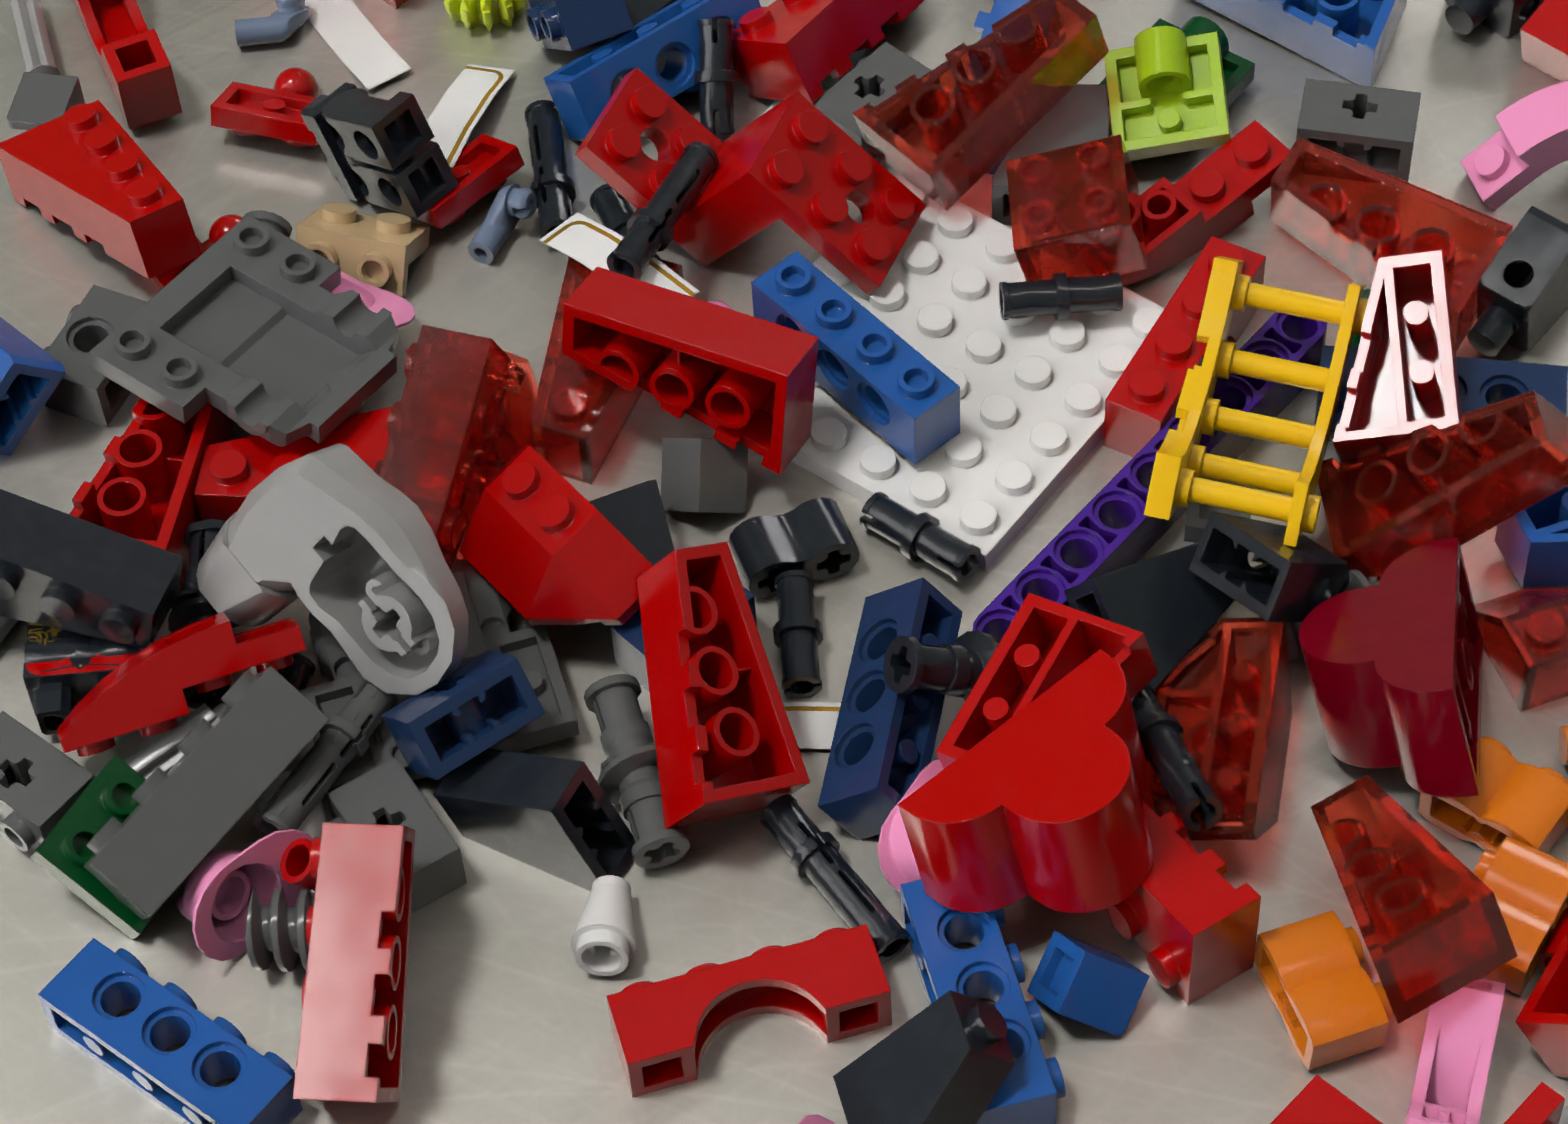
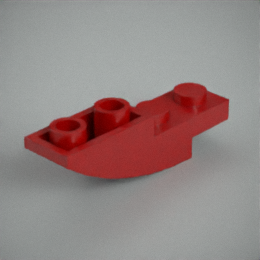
M1254 120L1175 184H1172L1165 177L1161 178L1075 246L1076 254L1099 275L1120 273L1122 286L1157 275L1203 250L1211 236L1221 239L1253 216L1252 201L1296 166L1294 153L1259 122Z
M222 612L189 624L155 641L128 658L104 677L74 707L56 730L63 752L67 753L77 750L79 757L90 756L113 748L116 745L114 737L136 730L140 731L141 737H148L177 727L178 722L176 718L190 714L182 689L194 686L196 693H204L232 683L231 674L255 666L257 673H261L270 666L275 670H279L293 664L292 654L306 650L299 625L292 617L234 635L230 620Z

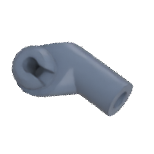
M276 0L278 10L270 16L235 20V34L238 47L284 42L308 20L310 8L305 6V0Z
M518 184L507 185L499 190L483 224L467 247L471 257L483 264L493 262L519 220L528 219L535 213L537 197L533 190L525 187L521 188Z

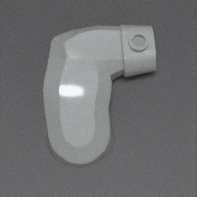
M338 443L307 454L280 466L249 492L238 511L224 523L198 564L196 576L200 592L218 614L223 612L235 624L249 627L263 625L296 599L300 598L311 614L331 631L362 677L386 694L418 695L455 671L468 650L469 615L461 590L443 557L431 526L419 507L412 500L379 477L356 453L343 444Z

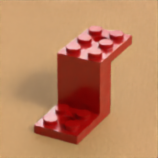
M637 67L624 76L574 154L634 207L639 209L646 206L660 183L682 155L686 145H690L694 141L702 142L715 151L719 164L673 228V240L705 267L780 219L865 294H869L881 286L926 206L921 199L799 91L722 142ZM641 136L653 142L658 152V161L649 158L644 153ZM846 200H850L859 208L862 215V224L855 222L849 216Z

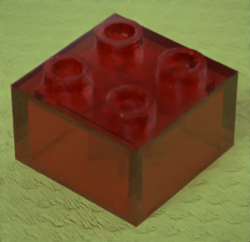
M1121 134L1006 161L1013 248L1026 281L1049 280L1052 277V273L1066 272L1067 278L1112 275L1113 273L1125 274L1147 269L1138 181Z

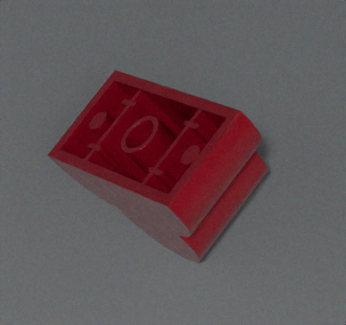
M1455 537L1429 542L1405 552L1385 569L1380 578L1379 585L1349 590L1329 598L1306 616L1299 629L1300 645L1331 753L1339 760L1357 767L1387 768L1400 766L1403 777L1410 786L1424 794L1442 798H1461L1479 795L1483 638L1459 538Z

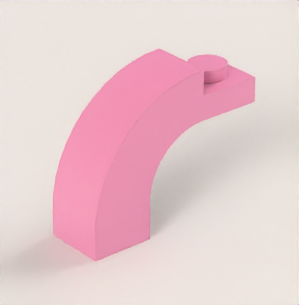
M1568 81L1536 91L1501 111L1495 118L1502 129L1460 161L1482 201L1493 210H1496L1541 174L1568 160Z
M1441 969L1437 970L1405 1124H1480L1506 983Z

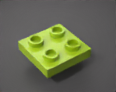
M1156 26L1138 33L1134 38V46L1103 51L1114 154L1118 163L1223 146L1231 139L1221 46L1217 31L1185 37L1183 31L1176 27Z

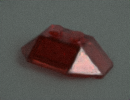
M1261 617L1221 618L1208 631L1209 638L1191 650L1155 688L1158 701L1164 711L1172 714L1181 724L1184 733H1181L1184 737V744L1224 807L1223 816L1220 821L1208 830L1199 814L1194 813L1200 823L1201 831L1195 832L1186 827L1187 836L1191 841L1257 840L1278 822L1291 728L1292 702L1286 622H1267ZM1146 761L1149 772L1147 789L1150 791L1154 802V812L1161 816L1172 811L1181 820L1178 810L1151 764Z

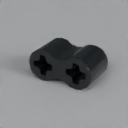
M824 497L808 500L792 511L782 515H762L745 520L734 528L728 541L750 592L755 597L764 599L777 597L774 580L782 572L803 570L811 573L814 580L825 581L835 579L850 571L859 561L860 556L858 547L837 502L831 498Z

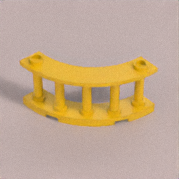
M1223 256L1214 257L1197 332V341L1207 343L1202 366L1194 365V369L1188 368L1175 415V418H1180L1177 430H1168L1163 444L1156 452L1144 515L1170 520L1177 506L1188 508L1189 502L1288 522L1283 545L1296 547L1303 532L1310 534L1315 532L1322 496L1314 494L1338 406L1354 334L1362 336L1361 327L1368 299L1362 298L1365 284L1349 283L1346 298L1343 301L1252 283L1251 276L1241 274L1243 260ZM1247 306L1340 325L1330 368L1236 350V343L1226 341L1233 310L1244 312ZM1231 373L1324 392L1316 425L1220 406L1221 400L1212 398L1217 378L1229 379ZM1215 431L1303 448L1307 449L1308 452L1301 472L1206 453V446L1199 445L1202 434L1213 436Z

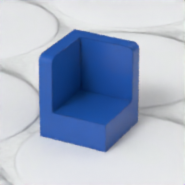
M1054 930L1027 992L1060 1015L1120 1036L1124 1033L1150 976L1117 954Z

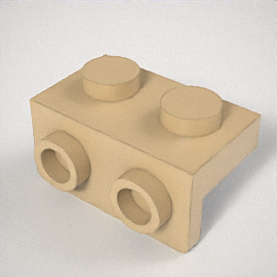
M341 202L323 204L296 225L295 241L340 266V271L355 279L392 292L402 298L406 295L408 265L429 247L430 226L411 223L410 217L400 213H381L377 216L357 213L355 206Z

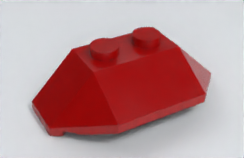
M525 444L482 487L459 550L531 625H581L602 622L604 625H624L640 609L637 578L653 567L583 495L528 444Z

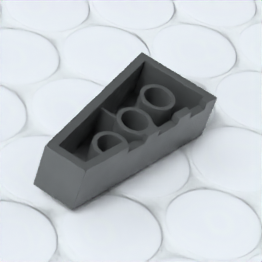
M272 666L256 677L247 670L222 696L221 700L228 706L215 721L209 724L203 718L177 745L176 748L184 755L166 774L158 767L132 794L131 797L139 805L126 820L121 823L113 816L87 843L86 847L94 855L83 867L142 920L151 917L328 722L329 718Z

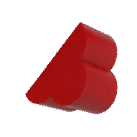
M1101 649L898 804L924 890L929 897L940 905L952 910L980 913L1009 906L1026 895H1030L1042 905L1056 911L1088 913L1103 910L1120 903L1131 896L1144 883L1151 870L1154 857L1152 841L1141 801L1148 787L1149 772L1122 668L1110 655Z

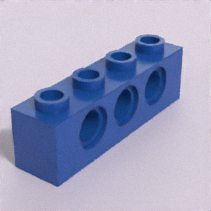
M677 0L633 26L634 29L618 34L544 77L545 84L569 138L581 141L585 139L612 97L615 81L619 78L621 82L624 76L636 67L672 98L682 92L690 93L700 90V84H694V71H699V27L697 26V20L712 19L714 21V43H717V19H733V30L740 26L738 21L743 15L761 7L759 0ZM664 52L665 67L660 74L658 59L661 53Z
M795 251L751 282L754 317L819 337L815 381L911 463L917 465L960 433V386L799 252Z
M921 879L900 884L901 920L904 929L910 933L908 938L910 940L909 944L929 1004H932L949 990L976 999L988 998L996 1002V1009L1001 1013L1007 1025L1008 1032L1006 1038L1013 1058L1017 1060L977 1124H1056L1057 1099L1066 1096L1064 1079L1057 1059L1055 1057L1045 1059L1039 1040L1045 1039L1042 1015L1035 999L1024 1000L1019 983L1025 982V972L1020 952L1015 943L1005 945L1000 928L1006 925L1004 909L1000 908L980 913L956 911L940 905L925 893ZM966 942L974 944L976 947L958 949L953 947V945Z
M93 938L38 994L51 1029L185 1124H290L303 1110L300 1099H293L295 1072L286 1061L270 1051L266 1052L264 1056L247 1045L243 1034L231 1022L219 1016L214 1021L197 1010L195 1002L183 989L172 982H167L165 986L156 982L148 976V972L143 964L133 954L123 948L113 952ZM135 1009L128 1015L115 1017L123 1010ZM186 1043L178 1050L171 1052L164 1051L166 1048L173 1044ZM236 1078L234 1082L227 1086L213 1087L222 1079Z

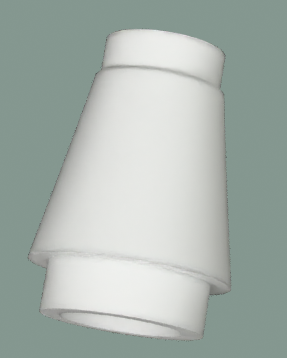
M605 875L593 882L592 889L570 941L576 963L581 969L597 976L619 974L626 969L628 962L634 958L637 951L631 886L625 879L618 876Z

